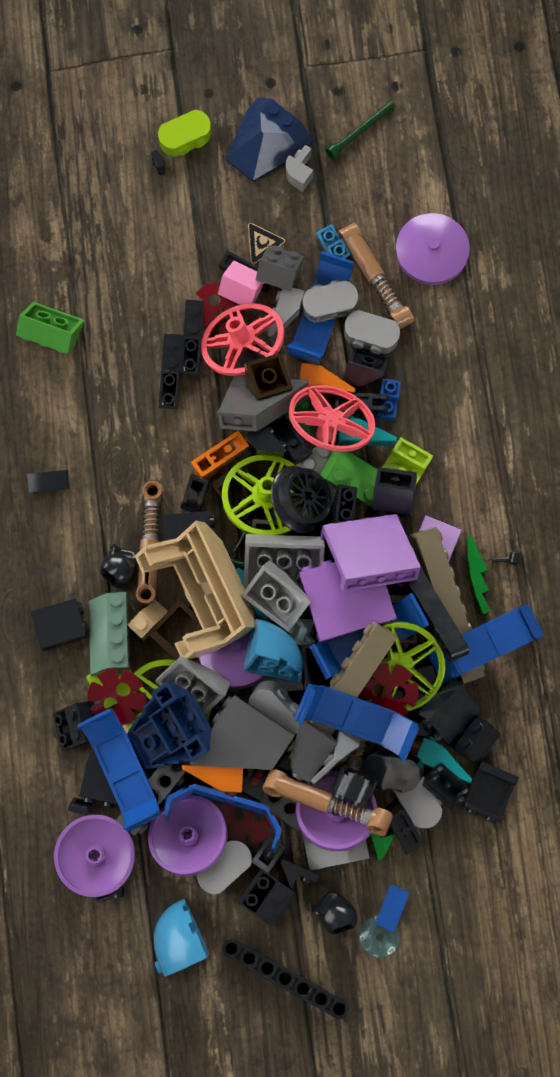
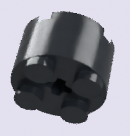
M340 766L331 789L334 791L333 793L336 798L344 801L348 798L353 801L354 805L364 808L365 805H369L378 781L373 779V782L368 780L369 775L349 767L346 771L344 766Z

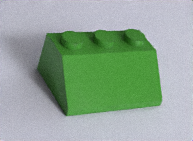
M32 302L19 315L16 336L22 337L26 341L39 343L43 347L53 348L60 353L68 354L75 346L85 320Z
M333 451L320 475L327 484L337 489L339 484L358 487L356 501L363 506L373 507L377 469L349 451Z

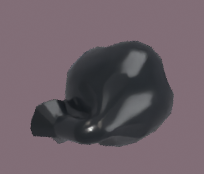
M113 544L110 547L109 555L101 563L100 573L103 578L117 589L129 584L137 566L136 553Z
M329 891L320 902L311 905L313 913L315 912L317 916H322L321 922L323 927L332 935L353 929L358 922L357 912L353 905L335 891Z

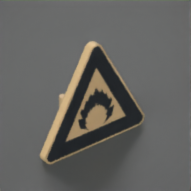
M253 223L248 224L252 264L260 261L269 245L281 246L285 243V239Z

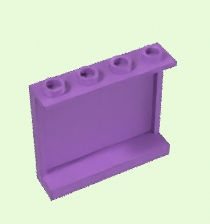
M397 514L323 525L320 539L326 540L342 577L340 584L342 592L417 580L421 566Z
M332 560L320 563L321 566L313 568V566L304 567L301 569L302 572L298 574L305 594L311 599L309 608L317 631L318 643L365 630L366 626L372 624L373 621L382 625L397 619L386 585L342 592L340 587L342 577L336 562L332 563Z

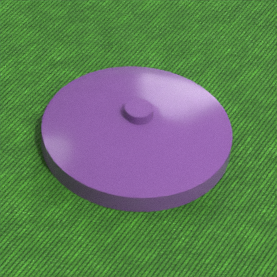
M437 213L422 214L408 221L401 229L396 242V257L401 269L413 280L428 285L443 284L457 277L464 269L470 251L469 240L464 229L452 218Z
M249 632L227 646L199 657L201 665L215 670L230 682V689L251 687L266 677L243 671Z
M338 771L329 772L315 784L311 781L307 784L333 793L334 791L331 788ZM374 794L369 805H365L364 810L373 811L377 808ZM348 798L343 801L345 803L349 802L350 805L353 804V801ZM298 802L296 804V817L301 832L312 844L328 851L349 850L360 845L371 834L367 829V825L361 824L360 821L356 822L355 819L351 820L350 817L345 818V815L340 816L339 813L335 814L334 811L325 813Z
M190 795L174 804L168 822L164 818L165 805L160 808L161 816L152 820L148 833L149 848L156 862L168 872L180 876H192L208 870L219 860L227 844L228 828L221 811L208 799Z
M87 815L70 823L60 834L54 851V864L61 881L73 892L88 897L108 895L119 889L129 878L135 863V847L129 832H126L123 826L116 820L103 815Z

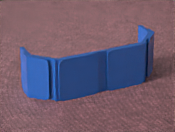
M321 251L313 286L329 285L330 282L336 280L349 282L354 261ZM303 313L293 342L287 346V355L319 365L337 318L313 323Z
M412 593L392 605L397 618L393 622H409L422 628L429 626V622ZM395 628L399 640H404L416 633V631L407 628ZM364 630L313 644L309 647L326 680L340 672L343 661L352 654L354 644L364 636Z
M529 604L514 609L462 634L469 647V654L453 662H449L444 655L445 674L441 685L445 684L449 679L452 680L544 636ZM434 650L427 655L430 664L433 665L437 676L439 663L437 653Z
M308 684L294 717L299 725H302L304 720H312L382 745L399 755L403 762H405L419 730L417 723L391 709L364 701L330 687L317 686L315 684Z
M110 708L78 724V728L83 730L92 745L123 814L125 822L123 829L126 832H130L160 817L161 812L155 794L141 767L129 737L114 710Z
M196 784L189 785V788H182L168 796L164 808V818L168 822L174 804L192 794H196L266 815L276 834L271 852L274 853L276 845L279 844L282 829L274 814L271 815L270 808L267 805L237 796L230 797L224 792Z

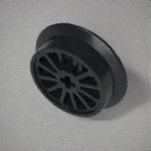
M288 466L280 470L273 480L271 489L272 503L279 519L284 525L300 534H309L316 531L330 513L332 505L331 492L324 478L312 469Z

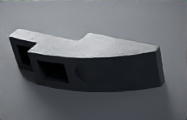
M186 300L180 374L199 375L205 301Z
M164 333L158 408L178 409L181 382L182 334Z
M338 485L332 502L328 524L354 521L358 487ZM325 540L324 544H327L325 561L332 560L333 563L335 560Z

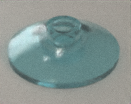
M375 916L368 919L362 925L359 939L365 952L373 957L382 958L389 956L396 950L400 934L397 926L394 932L375 924L377 918ZM378 933H382L384 935V939L382 941H378L376 939Z

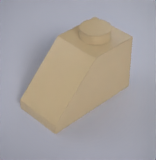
M155 600L141 610L128 624V627L144 641L148 637L147 633L168 611Z

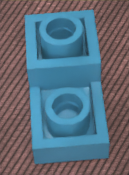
M332 224L315 233L327 253L344 259L351 255L343 239H340Z

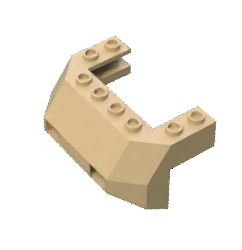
M195 521L178 538L146 545L135 555L142 573L174 566L203 630L188 633L182 637V641L175 643L180 656L190 660L213 653L242 638L255 628L254 607L241 596L245 588L223 541L205 522Z

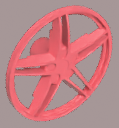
M251 303L232 307L217 316L207 327L201 343L203 358L207 365L217 373L227 376L245 375V367L235 369L244 350L247 348L265 357L277 354L282 347L285 336L283 322L273 309L265 305ZM257 309L268 313V315L246 326L240 310ZM237 312L238 317H234L233 313ZM230 315V319L226 323L228 333L209 338L213 328L222 319ZM276 322L278 335L272 348L266 342L257 338V336ZM256 344V345H258L259 347H261L262 349L268 351L269 353H266V352H264V351H261L259 348H257V347H255V346H253V345ZM230 347L223 367L211 360L207 349Z
M326 385L306 387L294 395L289 406V418L296 431L307 441L327 450L347 452L360 449L371 440L374 434L375 420L367 405L355 395L337 387ZM321 393L335 394L349 401L332 409ZM308 395L316 411L295 412L297 402ZM352 405V406H351L350 408H348L345 412H341V411H343L344 409H346L348 406ZM359 408L367 419L368 430L347 418ZM298 423L319 426L316 432L319 440L307 434ZM337 431L363 439L349 446L334 445Z

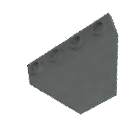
M234 376L218 411L219 428L258 431L289 411L292 398L297 392L308 387V380L290 379L293 389L257 400L247 389L245 376ZM306 395L303 398H301L297 402L296 406L302 403L303 401L307 400L309 396Z
M236 695L233 698L228 696L222 705L225 710L221 715L217 713L211 722L214 726L211 729L210 751L197 760L190 761L189 764L193 766L272 770L294 738V734Z

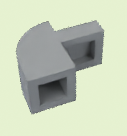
M307 145L302 150L299 149L294 158L289 155L286 160L287 180L302 192L313 179V170L305 165L311 157V148Z

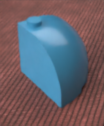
M255 619V628L249 631L243 671L301 683L303 659L297 643L280 627L264 620Z
M185 898L169 906L163 912L155 927L154 949L158 961L154 963L158 973H163L164 977L209 956V951Z

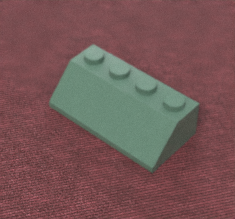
M126 592L105 593L89 601L91 676H97L101 672L113 668L117 669V674H122L124 669L130 671Z

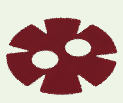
M217 282L204 285L196 293L197 296L205 301L204 330L217 317L220 309L228 310L239 305L218 295ZM211 294H217L220 297L221 301L217 306H211L208 303V297ZM240 310L241 315H245L246 310ZM228 320L219 322L221 333L228 332L226 329ZM217 325L213 328L212 333H215Z
M384 663L377 667L372 675L375 680L369 679L359 697L364 701L372 699L371 703L391 709L405 716L408 714V711L402 703L411 707L415 706L418 698L417 682L405 684L413 675L403 666L396 664L392 674H390L389 664ZM376 684H382L386 689L384 696L375 697L372 694V687ZM396 686L403 687L406 692L404 698L399 700L393 698L391 694L392 689Z
M116 668L108 669L98 674L97 677L103 686L91 682L88 690V701H99L98 704L90 708L93 714L97 715L106 711L104 701L107 698H114L118 703L114 712L119 718L120 723L125 725L134 721L136 716L131 708L142 712L146 704V693H134L144 686L141 680L135 674L125 669L122 671L120 679H118ZM120 683L129 685L130 693L127 696L117 694L116 688Z
M237 792V797L257 802L247 795ZM222 802L220 811L227 825L234 824L228 830V836L231 839L244 844L249 833L251 843L256 844L270 836V833L264 827L266 825L272 828L267 817L263 821L257 822L252 818L253 811L245 809V819L236 821L232 816V812L237 806Z

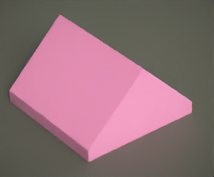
M233 261L222 275L218 295L239 305L255 303L264 283L255 280L257 271Z

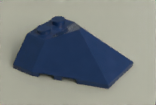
M258 97L247 109L226 156V161L254 182L273 171L277 166L286 164L289 155L294 157L299 149L302 150L305 145L309 147L313 143V138L299 119L273 99Z
M171 680L166 681L153 691L152 698L145 704L143 712L136 718L127 733L145 770L195 761L210 751V724L192 693Z

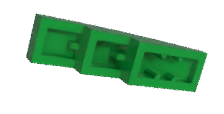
M468 536L465 540L468 580L479 614L483 617L490 612L483 596L488 593L489 589L482 577L488 569L472 536Z

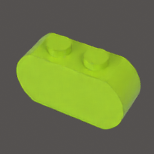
M193 110L162 124L158 131L159 144L162 151L168 156L176 157L185 155L194 148L204 146L211 138L209 117L202 111Z

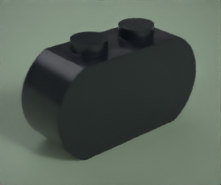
M375 749L363 761L361 772L369 775L368 780L373 782V779H376L378 781L376 788L379 790L390 788L404 793L413 790L419 784L424 775V765L416 754L408 753L405 762H403L399 755L392 751Z

